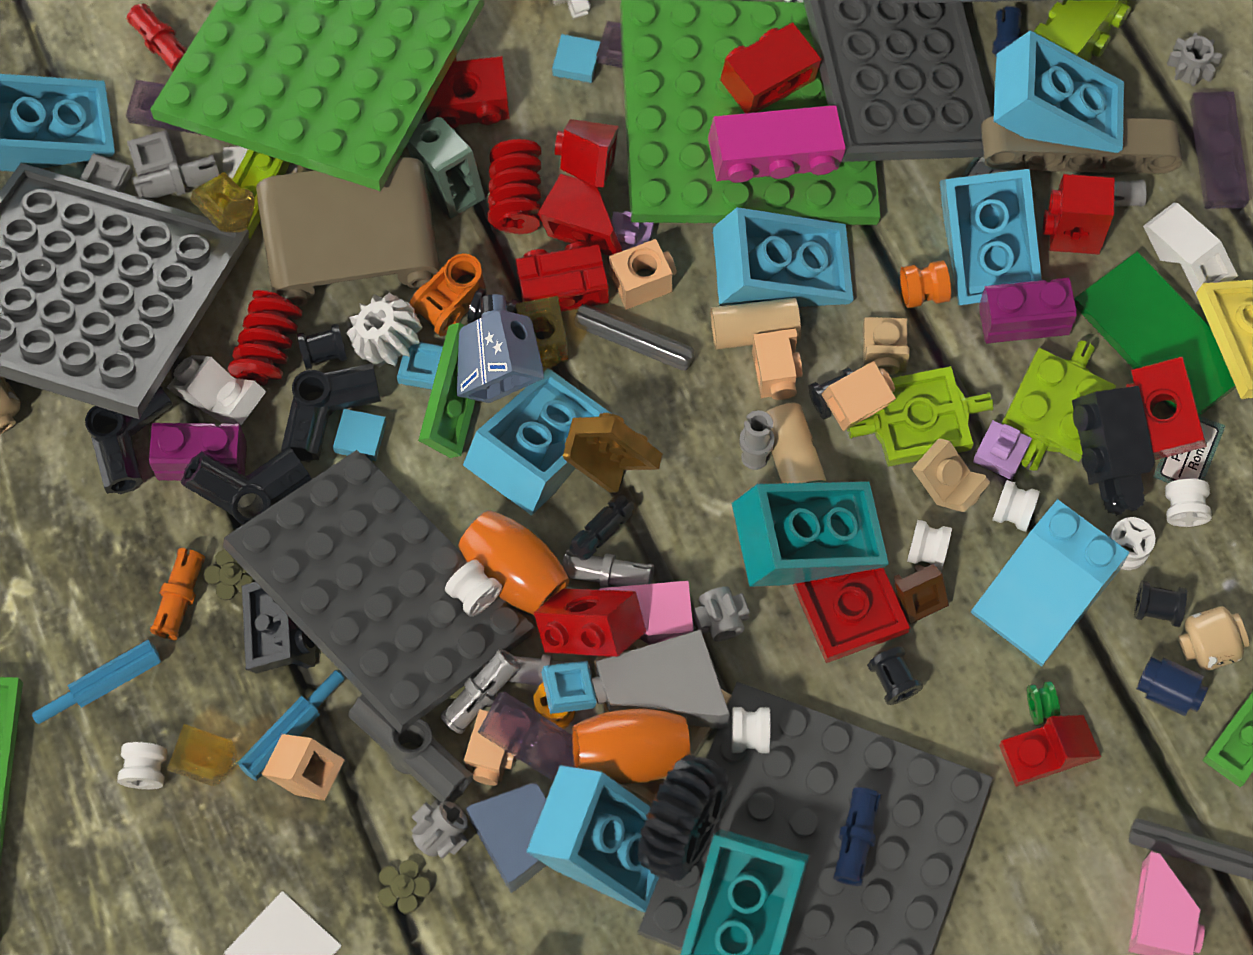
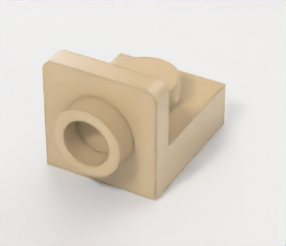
M864 317L863 367L874 361L879 370L883 368L889 375L906 372L910 356V348L907 346V318Z
M938 439L912 468L937 505L965 512L978 501L980 494L990 484L986 475L971 472L952 443L944 439Z

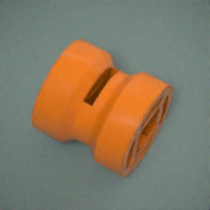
M944 260L931 262L922 270L916 265L901 267V291L907 308L921 306L925 299L927 301L932 300L936 304L950 301L951 283Z

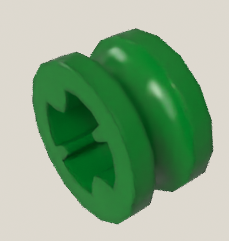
M1051 681L1044 682L1042 688H1037L1034 684L1027 686L1028 707L1035 725L1043 724V720L1048 717L1060 716L1057 692Z

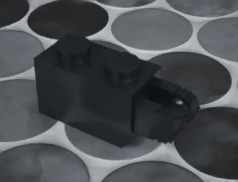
M1139 386L1096 391L1072 400L1074 410L1073 421L1078 429L1082 448V465L1087 472L1089 485H1099L1101 499L1104 501V510H1107L1108 513L1117 516L1126 510H1131V512L1137 510V508L1144 505L1143 502L1145 501L1141 475L1149 473L1155 464Z

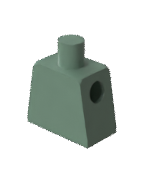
M436 117L427 123L421 119L407 143L411 158L422 161L428 190L447 216L452 219L485 199L472 149L442 117ZM449 169L452 171L450 178L446 175V171Z

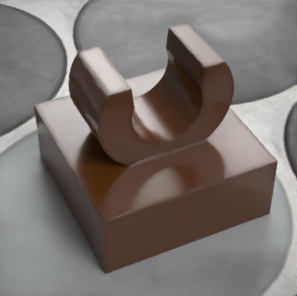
M934 564L926 568L917 565L914 567L915 573L903 579L899 574L894 576L899 603L910 624L949 606L943 575Z

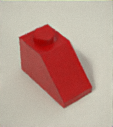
M570 119L564 131L558 130L556 136L555 155L561 156L560 170L593 186L604 187L614 167L619 126Z
M560 174L537 213L547 235L568 243L582 241L587 242L589 245L599 244L601 253L609 256L622 252L621 244L598 187L579 178Z

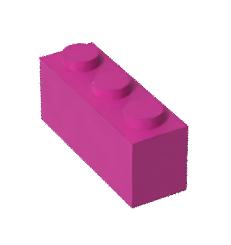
M836 105L714 116L708 135L716 181L730 180L734 183L771 176L774 179H783L792 174L809 172L815 175H824L839 169L846 150Z

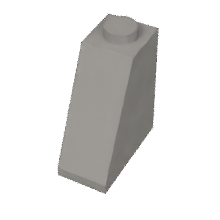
M701 630L620 654L618 657H609L596 661L597 677L592 678L591 681L598 705L606 703L609 712L637 708L654 709L684 716L687 725L718 729L728 726L729 711Z

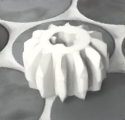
M390 292L384 298L374 294L369 305L359 303L361 312L359 315L349 317L353 327L347 332L350 341L353 343L352 346L355 348L354 351L362 359H366L379 368L386 362L396 366L398 357L401 355L410 357L408 349L411 345L420 343L416 333L423 328L420 320L416 317L415 309L407 301L404 302L403 299H399Z

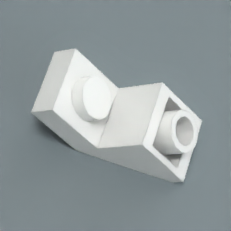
M1172 203L1143 225L1160 261L1180 263L1195 294L1203 283L1229 282L1238 276L1222 242L1179 203Z
M191 355L180 362L173 373L174 379L167 387L175 395L220 422L240 425L243 424L266 393L257 382L235 379L212 357Z

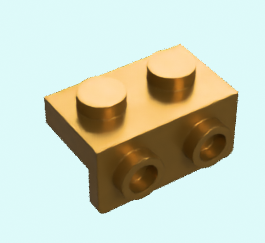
M601 413L599 417L573 418L565 442L563 458L606 491L618 492L624 470L659 469L663 453L651 445L646 436L633 431L624 424L625 421L622 417L611 413Z

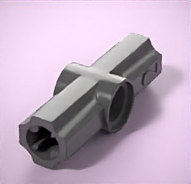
M363 694L358 697L356 703L349 710V718L389 754L393 767L401 773L411 774L440 802L450 801L454 803L463 795L466 788L472 782L473 774L432 737L431 728L422 719H419L400 734ZM413 742L420 747L417 749H406L401 745Z

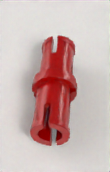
M142 3V6L136 4L129 10L126 18L127 22L143 37L147 49L154 54H158L171 71L174 72L187 49L176 38L175 30L169 24L160 21L147 4Z

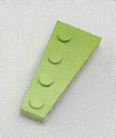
M1063 0L1062 3L1057 1L1050 10L1046 23L1040 22L1034 33L1089 62L1093 55L1099 58L1106 49L1111 38L1108 35L1113 26L1120 28L1131 9L1128 6L1131 0Z

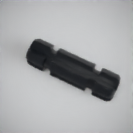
M623 494L615 495L607 503L609 507H604L584 527L585 530H581L572 539V544L569 548L571 553L577 555L580 560L590 559L597 551L596 548L601 547L620 528L619 524L625 523L632 516V510L635 507L632 500H628Z

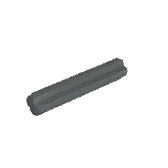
M582 304L575 315L576 327L682 371L687 370L693 360L694 349L588 304Z
M1140 818L1135 819L1131 825L1129 842L1133 845L1253 880V852Z

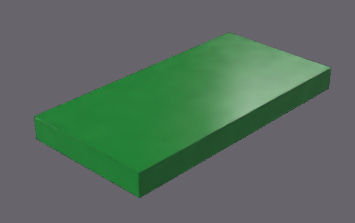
M1138 251L1074 298L1076 309L1133 369L1183 357L1199 416L1236 389L1210 326ZM1163 400L1175 413L1177 405L1172 401Z

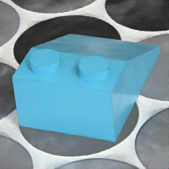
M1031 30L997 53L993 122L1025 139L1113 153L1123 150L1124 81Z
M0 74V171H15L20 163L41 169L88 161L92 154L103 157H112L114 155L115 149L105 81Z
M1030 169L939 181L944 225L958 305L980 303L985 286L1042 280Z
M736 207L713 227L719 305L728 306L794 297L797 300L798 307L850 304L854 301L846 224Z
M547 368L544 371V379L527 386L476 431L463 466L532 516L556 493L575 469L574 466L563 458L565 442L572 419L599 417L601 413L610 412Z
M1057 499L1030 531L973 607L971 613L1042 667L1118 574L1130 552Z
M560 765L533 832L527 853L553 870L641 912H646L659 879L658 876L651 874L650 870L642 867L640 861H638V843L642 837L641 830L645 825L646 815L651 807L603 772Z

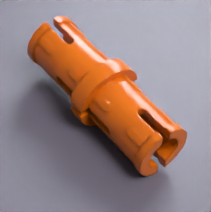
M179 548L168 583L162 584L160 589L162 600L154 623L150 628V632L158 637L165 639L166 634H169V640L178 639V633L187 607L194 603L196 594H194L193 590L202 564L205 561V556L197 551L190 549L189 555H187L188 550L186 548Z

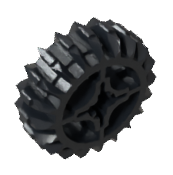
M687 754L675 763L673 770L667 773L666 780L660 785L655 799L652 800V806L646 815L647 819L641 830L642 837L638 843V861H640L642 867L650 870L651 874L662 879L665 877L672 881H680L692 871L694 864L699 862L700 856L706 850L707 843L713 835L717 822L720 820L719 816L725 805L724 798L728 793V776L725 769L717 766L715 762L707 758Z

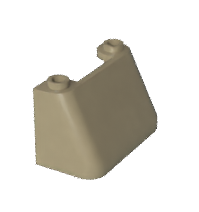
M399 158L381 191L315 170L272 176L261 180L257 184L258 207L272 292L287 298L297 307L306 305L308 300L314 296V286L397 274L402 284L408 285L411 289L418 290L440 270L425 169L422 161L416 158Z

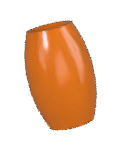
M488 510L481 514L468 527L459 541L458 547L467 563L472 560H478L484 566V574L488 578H495L502 585V590L498 597L534 615L537 609L569 584L570 579L550 548L531 530L497 512Z
M641 708L615 710L598 714L573 726L572 746L575 768L603 772L618 784L645 783L665 778L667 773L673 770L676 762L687 754L690 755L689 730L685 717L666 711Z

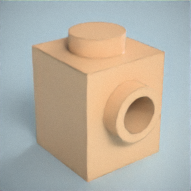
M282 734L262 775L294 795L325 801L345 759L312 738Z

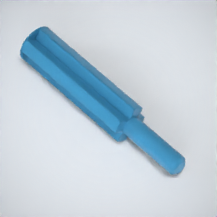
M149 640L144 641L68 685L70 692L33 712V719L37 724H41L76 703L81 708L161 663L157 649Z
M335 670L307 700L301 696L237 762L241 770L248 777L257 781L262 776L281 735L300 736L320 715L317 708L343 682L345 675L340 670Z

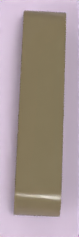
M994 116L987 118L981 123L985 165L995 170L1030 169V171L1162 174L1178 169L1183 162L1177 124L1167 119L1123 118V150L1118 153L1025 139L993 122Z

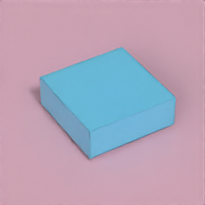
M561 34L552 67L553 76L592 83L601 51V42Z
M424 342L411 345L408 349L410 357L402 355L397 375L398 384L432 389L443 346Z
M343 409L333 444L334 453L348 456L358 450L370 460L376 461L387 424L386 418L384 416Z
M588 661L543 666L541 674L550 714L594 709L597 701Z

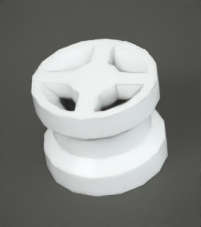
M1180 479L1172 481L1165 486V496L1170 501V508L1166 512L1169 524L1179 527H1192L1206 524L1212 519L1211 509L1206 505V498L1210 494L1208 482L1200 479Z
M1006 480L992 520L999 523L1004 521L1015 523L1017 529L1026 532L1040 491L1035 489L1025 491L1017 488L1015 482Z
M1135 517L1124 518L1117 522L1109 536L1122 547L1128 546L1134 550L1132 552L1126 549L1130 553L1121 568L1124 570H1134L1142 566L1153 550L1156 540L1154 530L1149 523Z
M917 520L907 562L916 564L920 561H925L931 565L934 564L939 570H942L952 528L942 526L936 529L929 527L925 521Z
M472 560L463 565L445 586V591L450 597L461 600L463 610L470 617L484 611L502 590V585L495 578H488L484 574V566L478 560Z
M742 707L732 708V753H742L746 748H754L759 753H769V707H760L756 712H746Z
M145 742L123 744L121 756L124 759V768L118 772L117 782L123 786L136 789L162 788L164 776L160 770L161 764L167 759L168 750L163 746Z

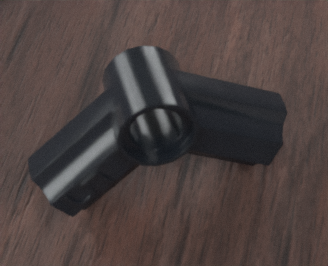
M373 363L328 373H322L318 370H306L298 374L292 383L293 400L281 452L290 447L302 462L310 463L313 460H319L328 418L334 411L381 402ZM310 392H323L322 396L316 400L308 401L304 399Z
M159 386L140 419L98 406H93L88 411L85 418V426L91 435L101 478L107 494H123L134 491L138 485L143 483L132 436L173 406L170 398L161 386ZM112 423L117 424L113 431L104 434L100 433L104 426Z
M288 447L249 475H241L201 451L186 466L181 484L232 514L239 523L245 524L312 480V478L293 450ZM248 493L256 494L255 500L251 505L238 507V502L242 496Z

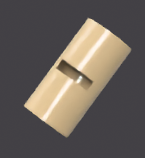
M795 297L711 307V326L716 350L753 345L754 334L796 329L797 340L801 339L800 314Z
M787 403L766 411L773 421L771 431L774 434V445L771 453L781 483L827 482L816 448L813 446V439L802 406L798 403Z

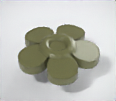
M225 549L219 551L215 556L219 567L208 566L204 572V578L208 584H218L216 595L223 600L233 598L235 594L234 586L237 591L242 593V585L254 582L251 576L244 575L248 573L237 561L234 563V558Z
M405 860L400 865V874L392 866H386L381 870L379 880L387 887L379 891L378 899L382 906L386 908L393 907L398 901L399 910L404 914H409L418 907V902L413 895L420 898L426 897L430 892V882L425 877L417 878L419 866L416 862Z

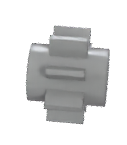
M1194 33L1186 41L1178 38L1173 48L1174 52L1170 53L1167 61L1168 66L1175 67L1176 74L1174 79H1180L1185 83L1191 84L1192 87H1195L1196 83L1203 78L1206 81H1212L1216 71L1215 68L1218 67L1222 58V54L1214 53L1213 44L1215 41L1198 36L1197 33Z
M718 587L705 592L699 597L701 607L694 608L695 615L693 616L698 630H701L702 634L711 632L714 641H724L741 634L745 630L742 621L749 619L748 614L750 611L743 593L733 596L729 587Z
M437 799L431 805L425 802L412 816L413 820L417 823L411 830L413 841L426 855H439L440 858H444L449 852L455 855L468 841L462 834L468 828L467 817L463 810L453 802H440Z

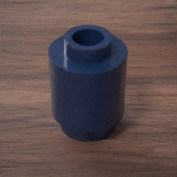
M1150 657L1136 689L1145 693L1146 699L1186 716L1189 709L1196 712L1199 710L1208 687L1201 684L1204 675L1164 657L1161 661Z

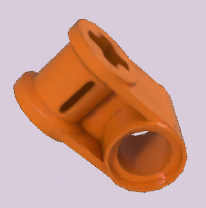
M461 253L454 255L411 298L409 304L415 309L414 312L417 315L420 314L434 325V331L440 337L446 335L449 325L459 323L462 317L469 311L472 299L478 288L486 289L480 262L470 254ZM464 275L474 277L472 281L466 284L456 282L459 277Z

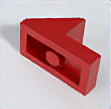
M1084 715L1048 717L1043 727L1001 740L999 744L1016 787L1101 758Z

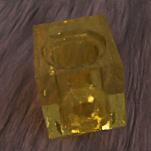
M558 296L517 303V314L529 317L535 334L541 331L553 334L545 340L536 339L542 368L552 367L562 360H568L567 339Z

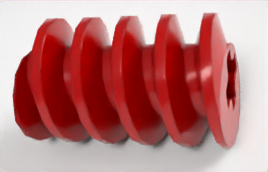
M526 139L507 140L495 145L489 153L491 163L489 177L491 179L489 181L490 195L488 196V204L490 209L488 210V221L500 231L510 234H530L540 227V220L536 216H538L537 213L540 210V205L537 201L541 198V192L537 187L541 184V176L537 172L541 169V161L538 157L542 152L537 142Z
M256 290L253 291L252 295L254 299L249 302L247 310L249 314L244 317L242 325L244 330L239 332L237 340L239 345L233 350L232 356L234 360L229 363L228 372L236 379L252 380L260 386H265L268 384V379H282L283 372L273 366V364L287 363L288 356L279 351L278 348H292L293 341L283 335V333L294 334L297 332L298 326L288 320V318L299 319L302 317L303 311L292 304L290 300L277 293Z

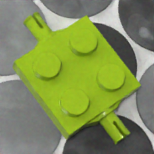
M1079 341L1070 360L1062 359L1040 347L1034 354L1001 424L1004 425L1005 423L1032 438L1026 454L1021 460V464L1025 468L1030 463L1033 455H1035L1029 470L1037 471L1046 451L1059 452L1077 462L1081 460L1082 448L1078 429L1073 421L1074 410L1072 400L1096 391L1111 390L1116 387L1115 384L1092 374L1086 368L1092 353L1095 351V347L1091 343L1086 348L1083 356H1081L1087 342Z
M949 366L891 378L895 386V391L892 393L896 399L888 407L847 429L850 439L875 434L882 445L887 467L919 461L938 439L950 441L958 453L970 451L973 446V440L968 426L969 414L992 411L993 400L989 392L965 398L962 391L956 385L952 367Z

